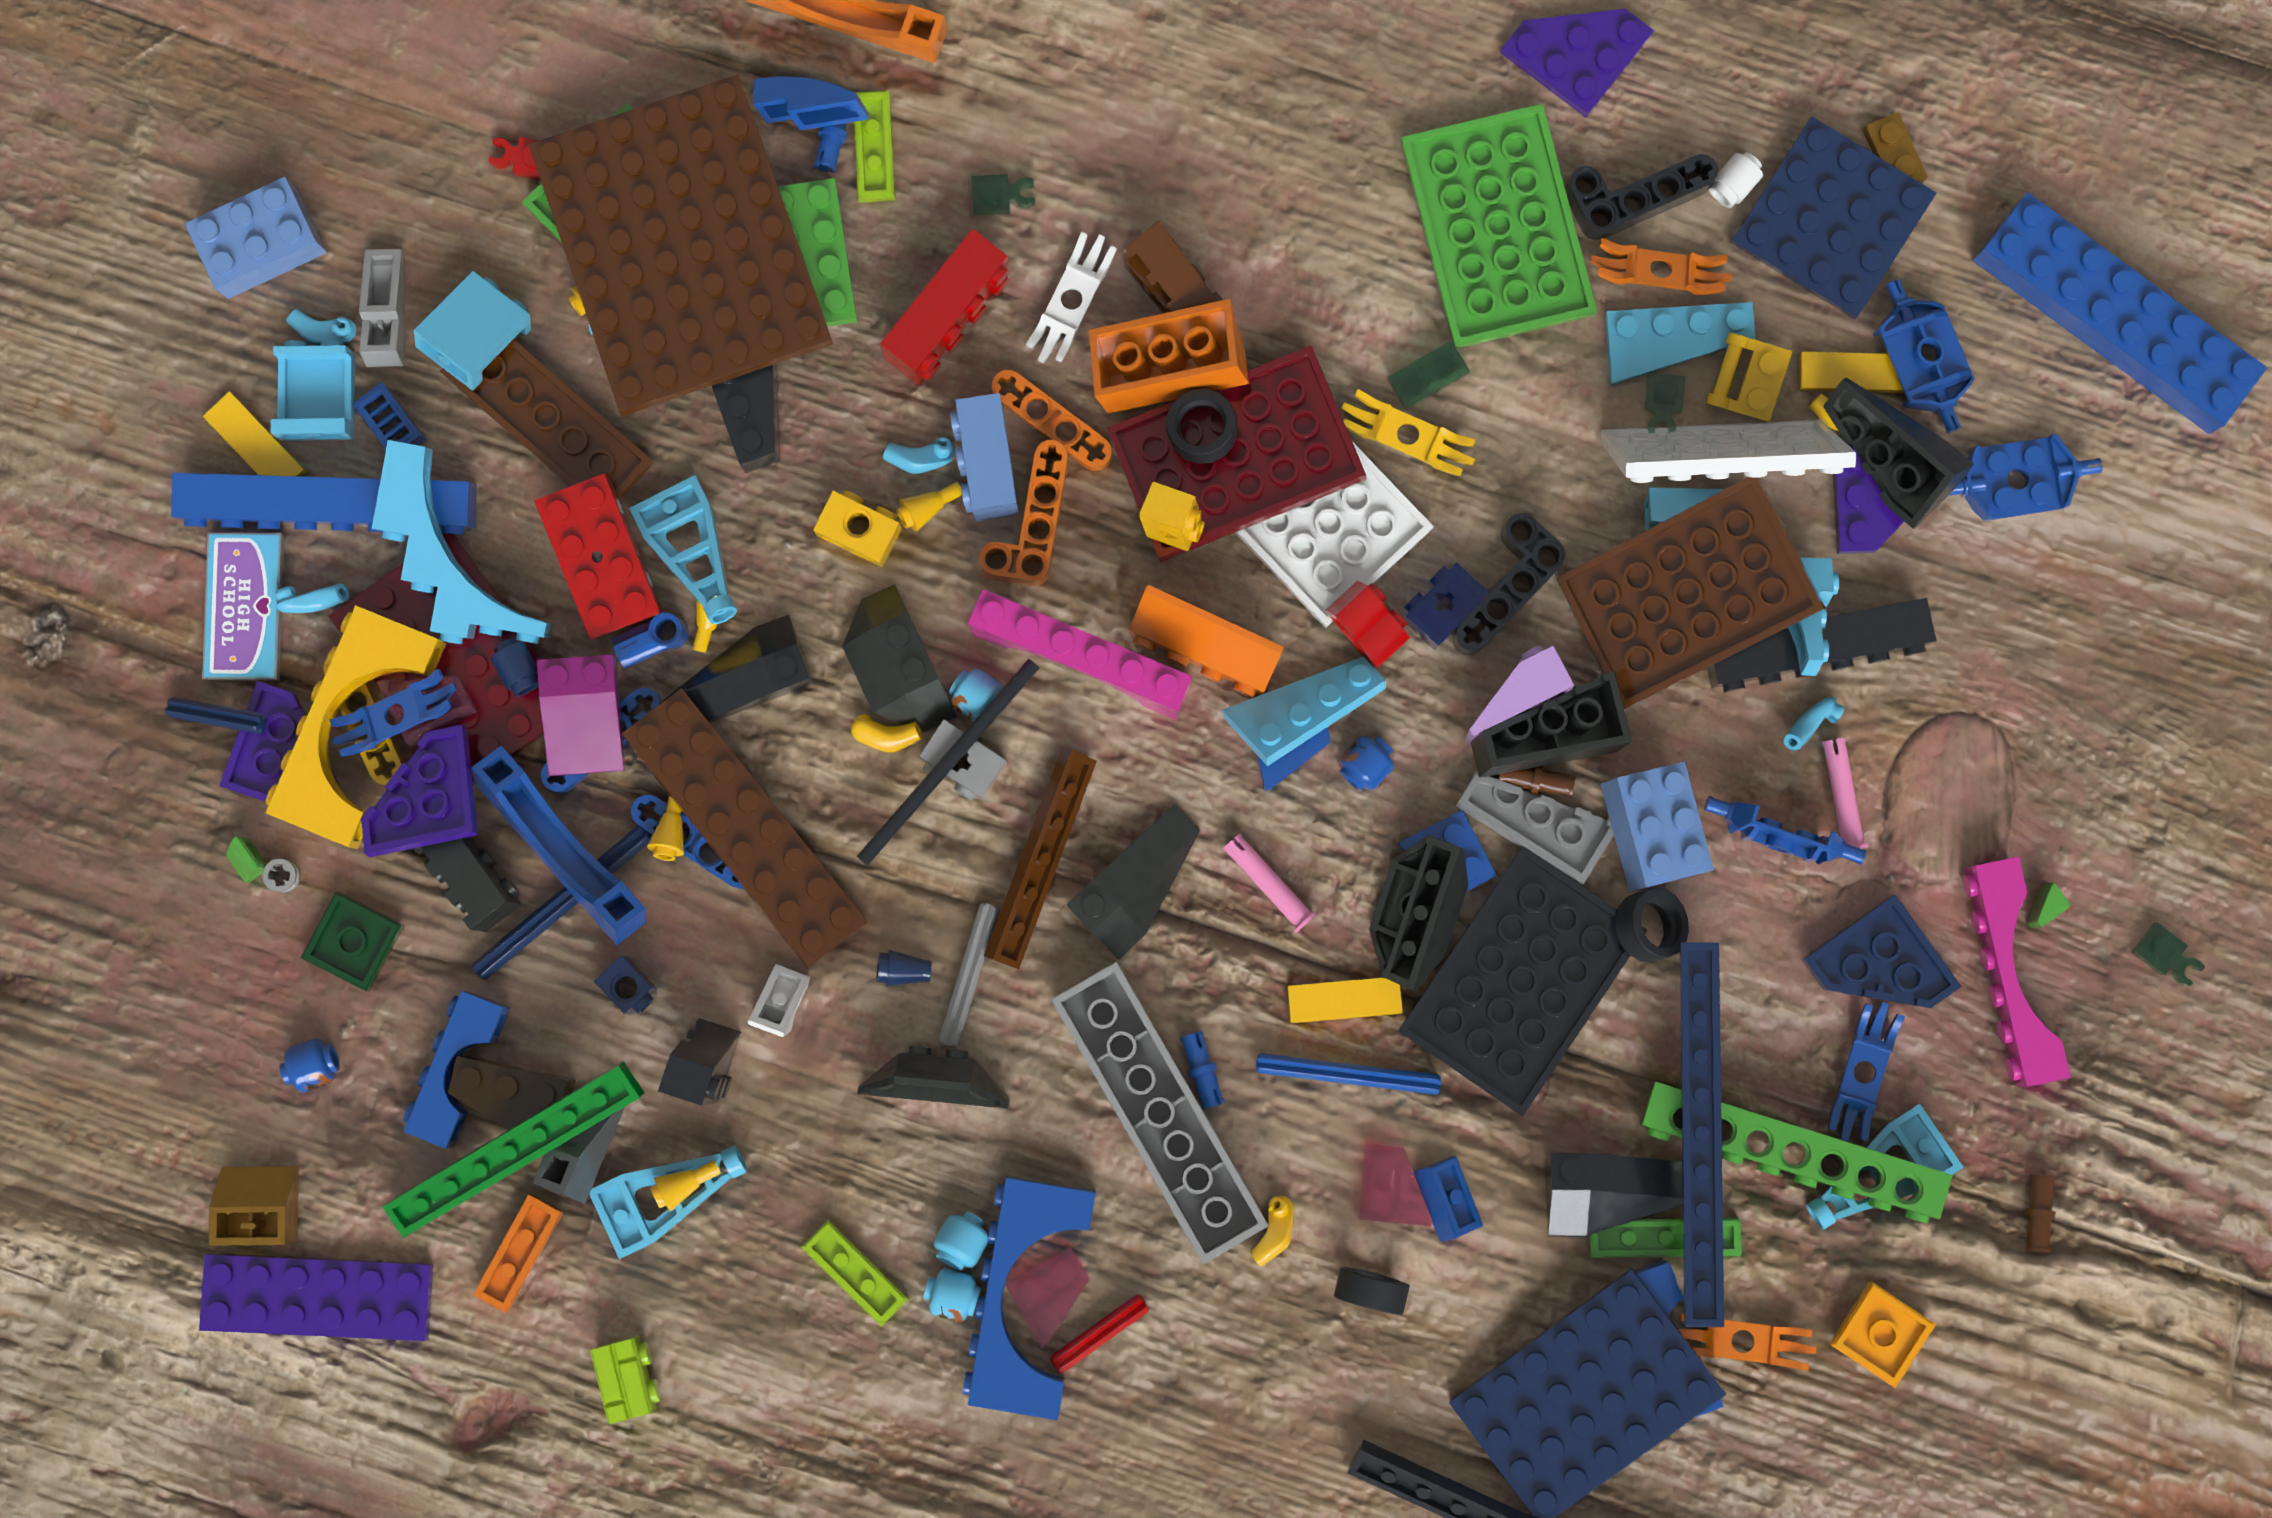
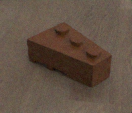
M1160 221L1156 222L1124 248V267L1162 313L1223 300L1217 292L1212 294L1204 283L1205 278L1194 264H1190L1179 245L1168 234Z

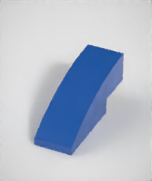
M803 77L754 79L753 105L766 123L793 119L799 130H806L869 119V112L858 95L839 85Z

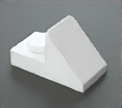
M775 964L749 1017L748 1025L781 1037L791 1032L795 1013L808 988L810 977Z

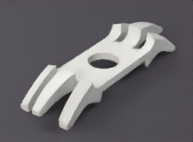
M1080 233L1073 254L1067 263L1066 270L1036 329L1026 343L1027 347L1033 349L1046 331V327H1051L1038 358V361L1043 364L1054 350L1061 338V334L1064 333L1066 334L1065 339L1055 358L1056 361L1062 363L1073 343L1077 329L1115 256L1117 248L1110 246L1097 273L1094 272L1105 237L1100 234L1081 266L1079 261L1087 240V234ZM1069 289L1077 290L1082 295V303L1076 309H1067L1061 303L1062 294Z

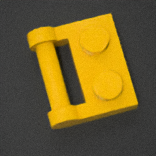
M1728 332L1725 342L1728 344V348L1714 391L1708 394L1706 403L1770 422L1793 351ZM1742 349L1752 351L1737 399L1733 400L1727 398Z

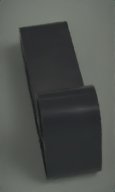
M1695 155L1612 193L1609 192L1602 175L1597 169L1591 166H1582L1573 172L1565 190L1569 205L1584 235L1592 240H1601V238L1605 239L1703 195L1715 181L1718 175V166L1714 159L1708 155ZM1693 171H1695L1697 175H1700L1702 173L1704 174L1705 178L1703 180L1700 176H1697L1690 179L1685 185L1684 181H1687L1690 178ZM1586 181L1591 185L1593 191L1587 194L1582 193L1576 188L1575 182ZM1657 185H1669L1674 195L1670 197L1663 196L1658 191ZM1628 198L1635 199L1640 204L1641 210L1631 211L1627 209L1624 200ZM1591 214H1603L1607 218L1608 224L1606 226L1594 224Z
M1518 513L1513 515L1502 528L1501 539L1503 544L1520 561L1456 628L1453 633V645L1463 655L1471 656L1480 652L1554 575L1565 561L1566 553L1563 545L1529 514ZM1515 524L1525 526L1529 534L1528 539L1523 541L1515 539L1510 531L1511 526ZM1542 549L1550 550L1555 555V564L1552 566L1543 565L1538 560V551ZM1518 575L1526 577L1530 582V591L1525 593L1517 591L1513 587V577ZM1499 602L1505 608V617L1502 619L1492 618L1487 611L1488 603ZM1481 622L1485 628L1476 637V641L1479 644L1474 641L1470 642V644L1465 643L1463 639L1466 637V633L1463 630L1469 633Z

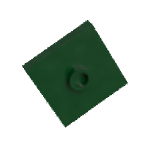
M336 891L306 946L301 959L366 992H370L405 925Z

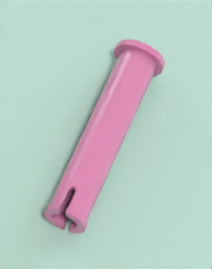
M1846 738L1835 740L1837 755L1834 751L1833 740L1823 741L1822 746L1825 752L1840 837L1843 838L1846 844L1860 849L1868 848L1869 843L1864 842Z
M1241 833L1223 848L1295 926V933L1301 930L1318 914L1316 911L1312 913L1249 845Z

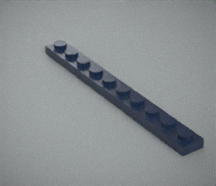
M1681 942L1680 1024L1684 1326L1724 1327L1719 943Z

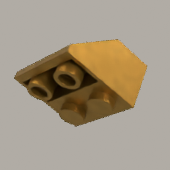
M299 1166L221 1167L209 1207V1246L286 1245L298 1242Z

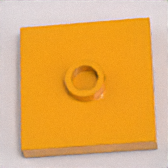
M1869 1281L1829 1345L1896 1388L1936 1324L1875 1283Z

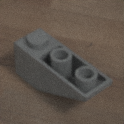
M624 1108L544 1154L533 1183L555 1194L585 1204Z

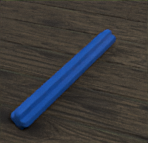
M1265 1053L1258 1054L1256 1060V1071L1262 1074L1435 1095L1439 1094L1441 1087V1076L1438 1074Z

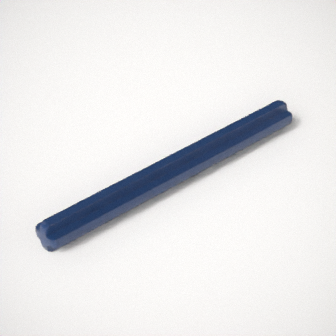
M638 825L600 856L597 861L613 874L648 845L652 834ZM564 886L471 965L473 971L481 979L489 978L574 907L578 901Z

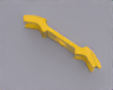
M1357 389L1355 397L1374 411H1380L1379 414H1372L1347 403H1344L1341 408L1365 425L1373 426L1372 430L1344 419L1348 430L1363 438L1380 442L1426 462L1440 471L1460 476L1463 469L1437 459V455L1441 458L1467 465H1473L1475 461L1474 458L1443 444L1445 439L1446 442L1473 447L1475 439L1458 435L1443 427L1427 423L1393 408L1390 404L1376 400ZM1410 424L1416 427L1419 437L1415 443L1406 445L1400 442L1397 431L1402 425Z

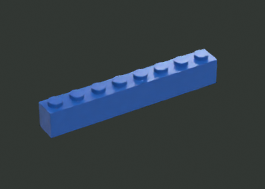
M172 473L171 517L184 520V526L207 527V521H221L220 527L244 528V522H257L258 529L279 530L280 523H294L295 530L316 531L317 524H331V531L354 532V525H368V532L383 533L381 530L372 529L381 479ZM431 480L434 510L439 526L442 528V534L464 535V528L476 529L477 484L469 481Z

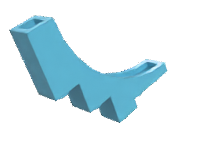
M388 440L372 529L383 531V539L404 542L405 536H409L401 580L412 582V590L433 593L434 586L438 587L430 631L441 633L439 640L455 644H462L463 638L474 639L476 625H480L479 633L501 637L503 630L517 632L516 640L536 644L539 642V637L550 638L553 623L525 616L498 602L478 586L455 559L442 535L434 510L431 487L433 450L423 446Z
M1649 487L1643 504L1644 530L1646 531L1724 489ZM1801 558L1825 607H1827L1833 594L1836 595L1839 589L1838 572H1833L1832 558ZM1826 609L1788 627L1797 649L1801 675L1816 676L1823 662L1828 661L1829 643L1828 640H1823L1822 628L1826 625Z

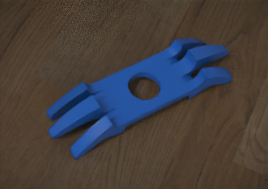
M437 669L424 680L410 684L409 688L368 707H361L351 714L330 719L331 726L333 727L363 722L357 728L332 739L334 745L365 739L339 750L340 756L346 757L373 749L376 744L431 719H438L452 707L451 700L446 699L456 691L455 683L423 695L422 691L433 690L442 680L443 674L440 669ZM394 704H400L404 711L403 719L397 725H391L387 719L388 710ZM429 706H436L430 710H427V707Z
M1882 1002L1867 1031L1868 1036L1864 1035L1872 1011V1005H1864L1854 1029L1852 1047L1837 1096L1832 1103L1828 1129L1836 1131L1843 1104H1847L1844 1107L1840 1140L1846 1142L1849 1140L1859 1109H1863L1860 1116L1859 1139L1868 1142L1871 1119L1876 1108V1099L1890 1053L1893 1051L1897 1033L1905 1018L1903 1015L1896 1014L1883 1038L1884 1041L1880 1040L1889 1006L1888 1003ZM1862 1061L1869 1062L1875 1071L1874 1078L1865 1084L1858 1082L1854 1076L1855 1066Z

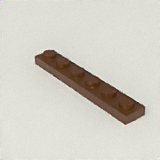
M1061 748L984 957L1016 969L1020 968L1092 776L1096 760L1072 749Z

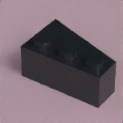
M777 364L712 385L736 456L744 472L748 473L779 462L780 426Z

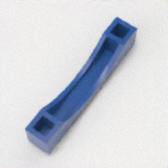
M502 746L471 767L476 787L616 945L620 944L646 923V908L620 879L602 866L571 834L537 791L523 769Z

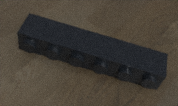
M1927 598L1827 617L1826 625L1822 628L1823 640H1828L1829 657L1828 661L1823 662L1821 667L1831 665L1832 671H1838L1854 667L1853 660L1867 658L1868 664L1889 660V653L1903 651L1904 657L1927 652L1925 646L1937 641ZM1788 628L1707 668L1711 689L1722 687L1723 693L1745 689L1744 682L1759 680L1760 686L1782 681L1781 675L1795 672L1796 678L1810 676L1801 675L1797 649Z

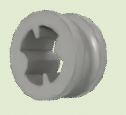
M274 859L267 863L263 869L262 877L267 888L272 891L286 893L297 887L300 882L301 873L294 862L285 859ZM282 865L284 871L290 872L289 880H283L285 882L283 886H281L280 881L273 878L274 871L280 872L278 867Z

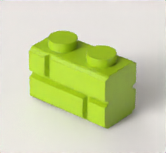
M639 1335L590 1349L608 1424L650 1414L657 1409L656 1402L661 1401V1394L657 1380H650L647 1365L652 1364V1358L647 1342L641 1343Z

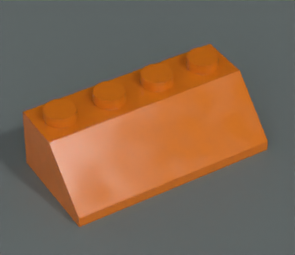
M1231 299L1088 330L1094 394L1108 414L1175 400L1192 389L1206 388L1217 391L1249 384L1245 348Z
M1147 585L1129 628V635L1134 637L1133 643L1151 652H1153L1154 647L1168 653L1166 657L1168 660L1180 666L1186 667L1189 662L1202 668L1200 674L1215 682L1220 683L1221 679L1224 678L1235 684L1233 688L1235 691L1250 698H1254L1255 693L1258 695L1264 694L1284 650V647L1150 585Z

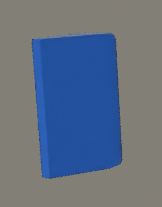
M1456 1155L1414 1171V1177L1440 1241L1456 1239L1483 1226Z

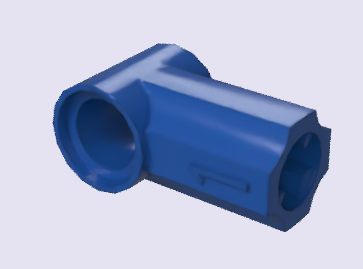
M660 613L653 617L651 621L612 638V647L623 668L627 669L666 650L680 648L688 640L689 629L688 625L681 618L671 613ZM674 622L677 628L676 634L672 639L665 641L661 634L662 628L666 623Z

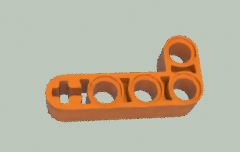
M1046 440L1041 442L1036 448L1019 545L991 542L982 548L979 562L984 574L988 578L1027 586H1038L1048 579L1068 470V454L1061 442ZM1050 452L1057 453V459L1060 460L1055 461L1053 464V477L1046 476L1047 465L1044 458H1048ZM1043 487L1053 489L1056 493L1055 498L1049 503L1039 502L1035 498L1036 492ZM1036 523H1043L1049 527L1050 531L1045 538L1034 539L1029 535L1030 528ZM993 553H1001L1006 556L1007 562L1003 568L994 570L986 564L988 557ZM1029 559H1038L1043 563V569L1039 574L1030 576L1023 571L1024 563Z

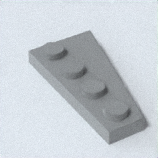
M1478 773L1473 776L1455 805L1520 848L1526 847L1580 885L1585 883L1614 835L1610 818L1604 819L1592 815L1590 811L1555 802V799L1544 795L1537 796L1523 791L1521 787L1489 776L1479 778Z

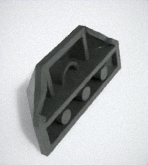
M895 584L862 599L842 648L873 714L902 725L916 722L923 733L940 726L943 720L948 722L957 718Z
M1428 835L1421 842L1411 846L1392 859L1369 928L1374 950L1380 964L1381 977L1411 990H1417L1445 956L1469 886L1464 848Z
M909 1046L908 1053L897 1054L858 1087L857 1092L858 1095L1008 1109L1010 1100L976 1059H968L969 1051L946 1049V1057L931 1055V1048Z

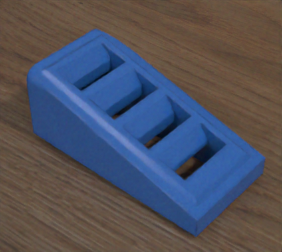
M383 382L353 403L385 449L388 440L405 428L409 432L397 440V442L420 446L427 441L426 437ZM383 395L386 400L371 412L365 408L379 396ZM391 406L393 411L377 423L374 418ZM399 417L401 419V422H399L386 433L382 430L393 420Z

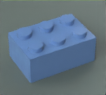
M286 177L184 223L214 288L227 299L327 253L298 189Z
M1000 393L956 399L957 411H951L950 416L955 440L962 441V447L955 449L961 477L967 476L968 481L966 484H961L966 513L973 512L976 522L1019 516Z
M1685 761L1618 777L1600 784L1629 892L1714 870Z

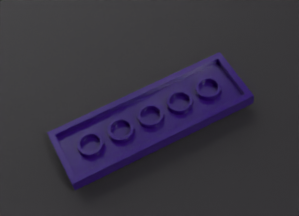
M208 1253L204 1256L199 1331L426 1341L429 1340L434 1264Z

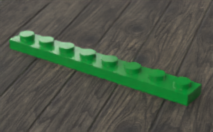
M623 1061L391 1199L382 1208L404 1238L636 1101L645 1092Z

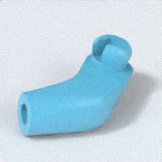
M298 308L292 311L286 319V322L303 339L315 346H321V341L337 340L348 343L354 339L357 332L354 322L348 318L338 317L334 320L317 321Z
M939 437L935 440V443L920 448H911L890 442L884 451L883 459L908 473L921 474L950 463L955 455L952 441L946 437Z
M340 583L296 596L294 587L286 586L275 592V597L279 602L276 604V608L284 613L322 611L349 599V591L344 584Z
M1833 696L1822 699L1796 721L1783 740L1784 745L1790 750L1797 751L1810 740L1824 718L1828 719L1831 723H1837L1845 711L1844 706L1836 703L1837 698Z

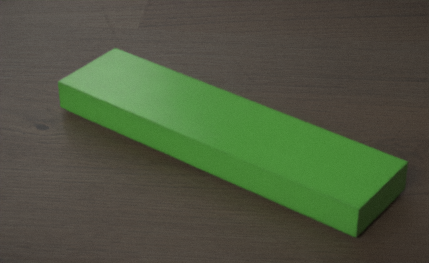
M1639 1218L1621 1226L1599 1231L1597 1234L1589 1236V1257H1683V1218ZM1723 1218V1256H1742L1741 1218Z

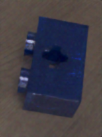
M1457 562L1450 570L1444 565L1429 581L1434 585L1433 588L1425 596L1418 592L1404 607L1409 612L1404 618L1407 625L1434 650L1446 640L1489 594ZM1436 597L1439 600L1447 597L1451 601L1448 605L1449 610L1444 608L1439 612L1435 608L1438 603Z

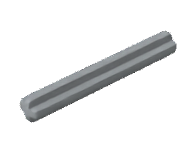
M981 903L979 905L939 1036V1042L943 1045L957 1047L959 1045L985 959L984 954L999 913V908L995 905Z

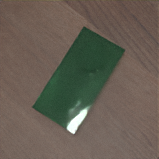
M1451 340L1388 376L1387 380L1404 409L1408 410L1469 375L1470 370Z

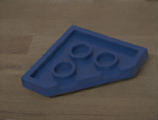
M1891 895L1801 959L1823 990L1900 1004L1933 1008L1962 987L1896 895Z

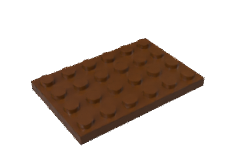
M1747 477L1556 578L1603 673L1606 674L1614 670L1624 709L1826 609L1759 477Z

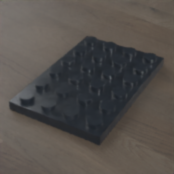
M1523 846L1398 1029V1032L1514 1112L1524 1116L1631 956L1621 945L1616 932V915L1618 910ZM1642 927L1645 934L1647 932V929Z

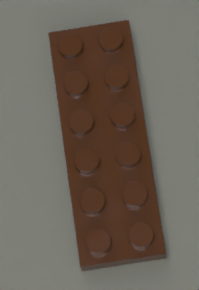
M515 339L482 371V382L473 391L442 368L440 370L447 379L569 486L604 473H609L618 498L621 500L654 464L645 453Z

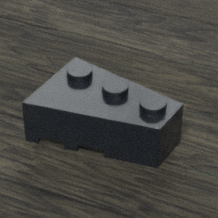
M699 1018L696 1021L695 1030L690 1029L687 1033L686 1038L691 1040L689 1042L681 1040L671 1052L658 1092L701 1106L718 1103L720 1098L725 1099L732 1082V1077L727 1076L741 1031Z

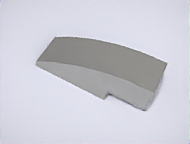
M402 249L365 250L359 314L362 318L359 352L366 367L403 366L405 345V275Z

